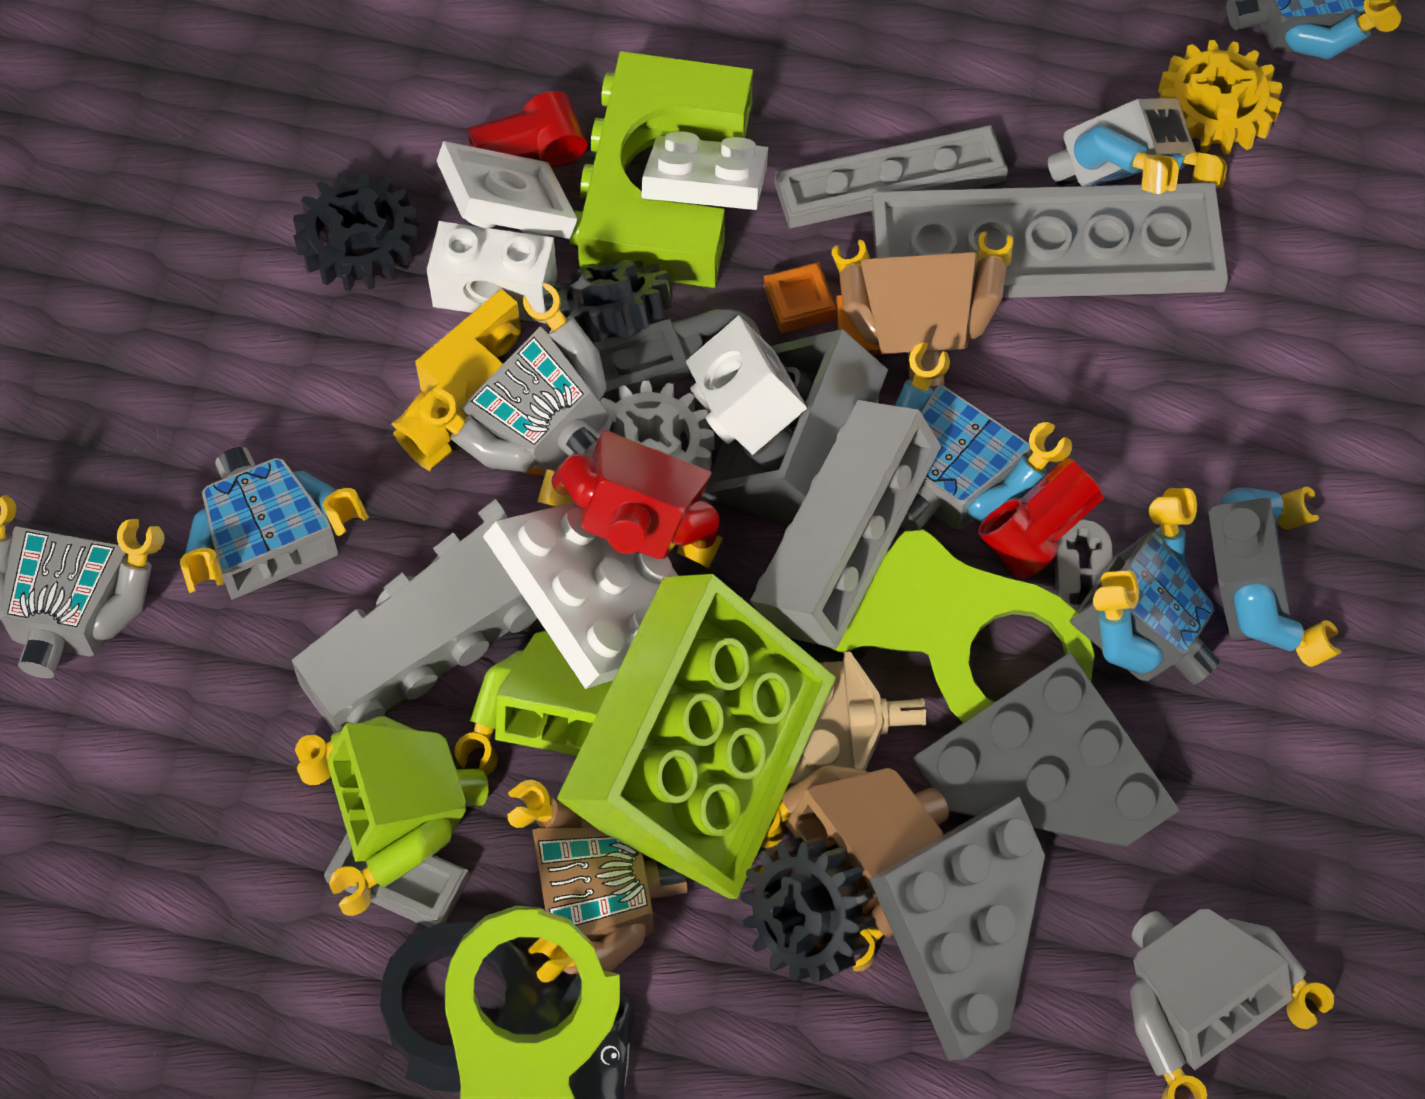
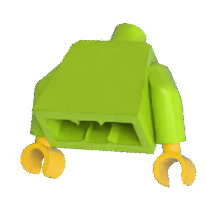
M546 631L534 634L525 650L514 652L486 672L470 720L476 723L474 731L459 738L455 745L454 752L458 763L464 769L470 752L477 748H484L485 753L480 761L479 769H482L486 776L492 773L498 761L497 752L490 743L494 729H496L495 740L577 756L614 680L585 689Z
M378 716L362 723H346L343 730L333 733L331 741L327 743L319 736L306 735L299 739L295 747V752L301 762L297 766V771L305 784L318 785L324 783L330 777L332 778L355 862L366 861L368 866L362 871L349 866L341 867L333 872L330 878L329 886L333 894H338L350 886L358 887L355 893L343 898L339 903L342 913L347 916L361 914L368 908L372 897L371 887L376 884L383 888L420 866L450 842L451 835L464 815L466 807L483 806L488 797V780L485 772L482 769H456L446 738L439 733L412 729L386 716Z

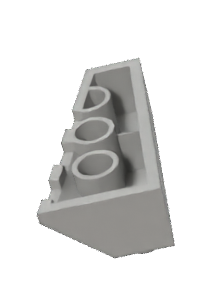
M496 499L478 512L484 523L460 541L452 533L433 549L438 556L430 566L416 577H407L402 572L384 586L385 590L376 601V608L368 615L363 610L355 609L291 660L300 687L334 733L343 730L346 723H362L378 716H384L387 710L404 699L412 700L424 695L435 685L438 677L458 664L466 666L475 662L487 651L489 644L509 631L516 633L526 629L537 619V616L483 537L496 521L508 518Z

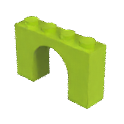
M619 52L615 73L606 72L603 81L601 102L602 106H607L605 118H595L593 124L591 151L597 152L594 165L585 164L582 172L580 196L581 198H586L583 212L574 211L577 222L569 243L570 245L578 246L580 269L592 263L607 265L622 260H629L633 263L642 261L644 267L658 264L660 271L666 270L669 282L710 288L716 287L725 242V209L641 198L642 191L629 180L625 171L640 152L654 145L657 136H666V134L671 132H689L697 135L699 140L722 142V140L731 137L745 138L752 106L753 69Z

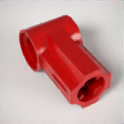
M549 91L535 96L527 102L523 112L466 128L471 147L548 162L550 167L568 165L579 159L587 149V141L569 96L560 91Z
M1066 457L1021 499L1014 498L1008 500L991 512L979 526L978 534L1012 575L1018 580H1023L1038 573L1054 558L1059 547L1057 541L1104 499V496L1100 491V487L1091 476L1074 460Z

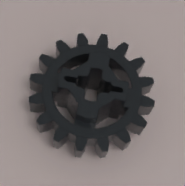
M362 171L358 182L350 183L345 173L338 174L339 186L331 188L322 181L317 184L320 196L318 199L303 196L301 203L304 214H297L293 217L296 234L293 237L298 255L303 256L306 270L309 273L319 270L323 284L329 285L336 277H341L344 289L351 291L355 280L364 279L366 286L369 289H373L376 283L375 276L382 273L386 278L394 280L397 278L394 267L396 262L403 265H410L412 263L410 248L418 247L420 243L417 229L419 226L415 206L409 205L408 193L405 189L393 193L390 178L384 177L377 185L370 183L369 173ZM386 215L394 223L393 231L388 229L387 221L384 219ZM321 231L326 233L327 241H329L326 247L319 239Z
M622 260L607 265L592 263L577 270V274L570 275V283H556L553 286L561 298L560 311L566 318L572 316L593 343L602 342L605 338L621 337L624 339L632 337L641 332V329L649 327V319H663L665 317L664 310L673 307V295L667 271H660L658 264L644 267L642 261L633 263L629 260ZM550 293L545 295L546 304L544 306L546 312L553 305V296Z
M801 837L778 843V847L761 852L759 857L762 865L750 868L746 872V876L755 885V889L741 893L740 897L741 901L753 906V915L742 920L744 927L757 928L760 936L755 940L752 946L753 949L757 952L768 948L772 952L769 968L776 971L789 966L790 979L795 982L807 977H811L814 983L820 982L856 965L854 955L867 951L870 946L865 937L860 934V931L875 926L876 922L875 918L863 913L862 904L874 898L872 891H859L855 883L860 879L863 870L860 866L846 870L843 866L846 850L840 847L826 852L824 838L820 837L805 842ZM830 942L827 945V947L824 950H822L823 944Z

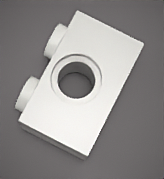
M439 221L427 266L433 307L473 313L496 292L503 289L518 302L520 320L546 324V321L536 320L527 313L523 298L525 296L535 312H546L544 306L546 304L545 295L549 294V292L541 283L549 284L552 287L556 283L557 267L554 237Z
M739 315L686 360L696 381L690 389L698 401L710 412L705 417L709 425L727 444L736 439L752 455L807 409L806 404L776 352Z

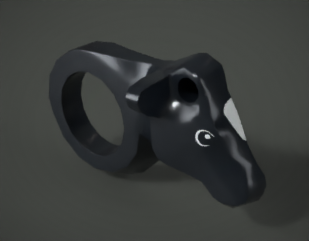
M438 923L412 934L390 957L383 975L380 1010L392 1046L409 1062L405 1079L431 1090L461 1091L454 1045L442 1046L422 1038L408 1024L405 1016V996L413 978L428 964L447 956H453L463 936L476 923ZM510 941L499 944L483 959V962L487 963L501 977L505 987V1005L495 1024L496 1026L514 1034L536 1035L557 1027L572 1013L581 991L579 972L572 983L560 976H557L548 983L542 982L536 972L543 964ZM621 989L620 1005L612 1029L591 1057L569 1077V1086L575 1099H625L630 1032L635 1019V1008L632 1001Z

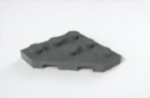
M1068 653L912 757L913 762L929 786L937 789L944 796L949 813L976 817L1003 800L1020 797L1034 830L1059 835L1063 834L1125 848L1180 811L1071 653Z
M1020 797L1001 801L869 878L949 1061L968 1058L1011 1028L1045 854Z

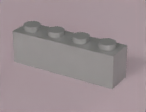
M858 400L846 423L840 428L836 442L819 473L813 478L807 496L793 522L785 530L783 540L766 572L760 577L756 591L750 600L756 610L787 637L832 648H837L941 448L939 441L919 410Z

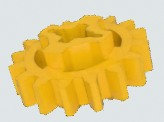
M1209 40L1207 51L1201 53L1196 46L1191 44L1187 46L1185 58L1174 55L1170 60L1168 71L1162 73L1158 90L1160 93L1159 98H1178L1191 140L1193 138L1201 140V152L1207 153L1213 143L1220 144L1224 155H1229L1234 142H1238L1243 148L1249 150L1253 146L1255 136L1266 139L1269 135L1272 122H1276L1282 104L1279 101L1282 83L1271 81L1275 70L1272 64L1261 67L1256 65L1259 52L1256 50L1248 53L1246 56L1238 54L1239 44L1237 42H1232L1228 50L1224 51L1219 50L1215 40Z

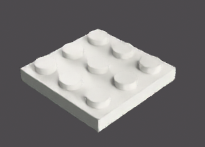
M575 503L496 521L484 534V539L584 688L587 689L614 680L663 577L678 576L672 568L669 558L666 556L665 559H655L639 552L624 554L616 551L609 544L608 540L588 533L580 526L581 507Z

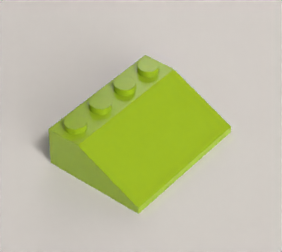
M715 575L663 577L557 799L606 835L728 899H738L747 878L746 872L754 863L836 677Z

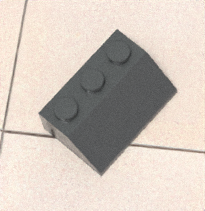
M843 329L770 346L779 357L807 409L753 455L736 439L730 444L723 441L703 493L705 497L711 501L787 525L793 522L810 490L813 478L822 468L836 442L840 428L846 423L856 402L861 400L878 403L879 393L888 372L884 365Z

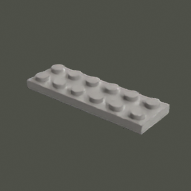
M1215 183L1177 184L1176 191L1166 190L1161 194L1144 191L1141 189V185L891 191L873 192L872 196L875 258L978 253V238L982 232H987L986 246L992 250H1000L1006 246L1007 234L1013 237L1012 261L1006 270L1002 298L1224 292L1228 282Z

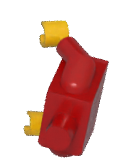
M602 429L591 458L583 454H574L569 456L556 471L546 470L537 502L555 507L570 503L580 506V526L586 532L608 540L612 548L620 553L632 554L639 552L655 559H665L677 544L679 547L676 553L709 568L723 540L722 537L717 535L719 527V514L717 510L709 503L700 501L712 472Z

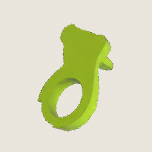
M924 530L905 531L896 540L892 548L885 554L837 648L827 647L838 653L850 652L860 647H878L897 651L921 652L929 655L936 682L950 710L963 723L995 703L986 698L974 683L969 666L971 644L978 632L994 619L1014 614L1030 616L1048 625L1062 642L1065 655L1068 653L1072 654L1090 681L1094 663V651L1091 641L1069 622L1076 611L1063 599L1037 585L1009 579L968 566L955 559L939 541Z
M514 906L486 915L463 936L450 961L445 982V1012L459 1069L461 1083L460 1099H575L569 1086V1077L591 1057L613 1027L620 1005V974L602 969L593 943L570 919L537 907ZM518 937H540L559 945L575 961L581 977L580 996L572 1013L557 1027L536 1035L514 1034L496 1026L481 1011L474 992V979L483 959L499 944Z

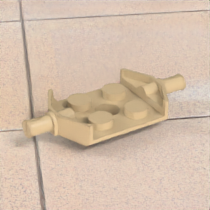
M844 652L843 661L820 663L836 679L788 786L798 783L823 766L833 765L866 770L880 736L888 733V727L926 725L924 698L901 701H887L886 698L880 699L879 692L851 652Z

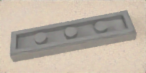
M991 125L777 171L774 175V184L788 227L791 229L872 211L873 192L972 189L1006 181L1008 169Z

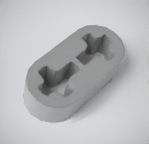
M1080 520L1057 541L1059 547L1054 556L1055 593L1075 611L1080 606L1076 604L1081 587H1089L1090 592L1113 559L1112 543L1109 534L1102 526L1088 520ZM1075 542H1086L1087 550L1092 552L1087 569L1080 568L1079 554L1076 550H1073Z

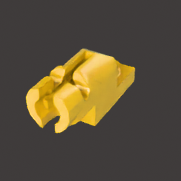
M503 289L496 292L415 361L421 391L403 414L391 425L397 429L393 434L402 448L413 460L428 471L434 469L452 454V449L448 444L451 441L452 432L447 428L431 429L425 426L419 416V407L433 418L440 419L445 417L449 412L447 405L432 394L433 389H443L453 396L456 403L455 412L464 419L467 415L460 408L503 365L497 357L506 354L514 346L521 334L518 302Z

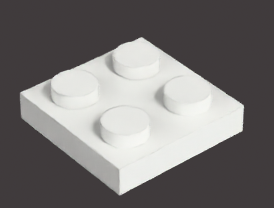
M671 132L666 134V136H657L643 174L641 198L757 210L767 169L768 147L756 146L752 140L741 137H731L722 140V142L699 140L697 135L689 132Z
M443 141L436 161L462 218L483 228H492L495 225L519 229L526 234L547 237L548 235L570 239L577 222V217L548 162Z

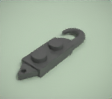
M727 308L711 310L675 322L667 319L653 323L648 328L641 329V332L626 339L611 337L605 338L602 342H594L593 344L599 350L607 386L601 399L619 400V387L623 385L634 395L641 393L643 381L649 380L652 389L665 386L667 383L672 384L690 378L692 373L686 360L703 346L701 338L719 333L738 315L761 337L760 330L749 316L743 312Z

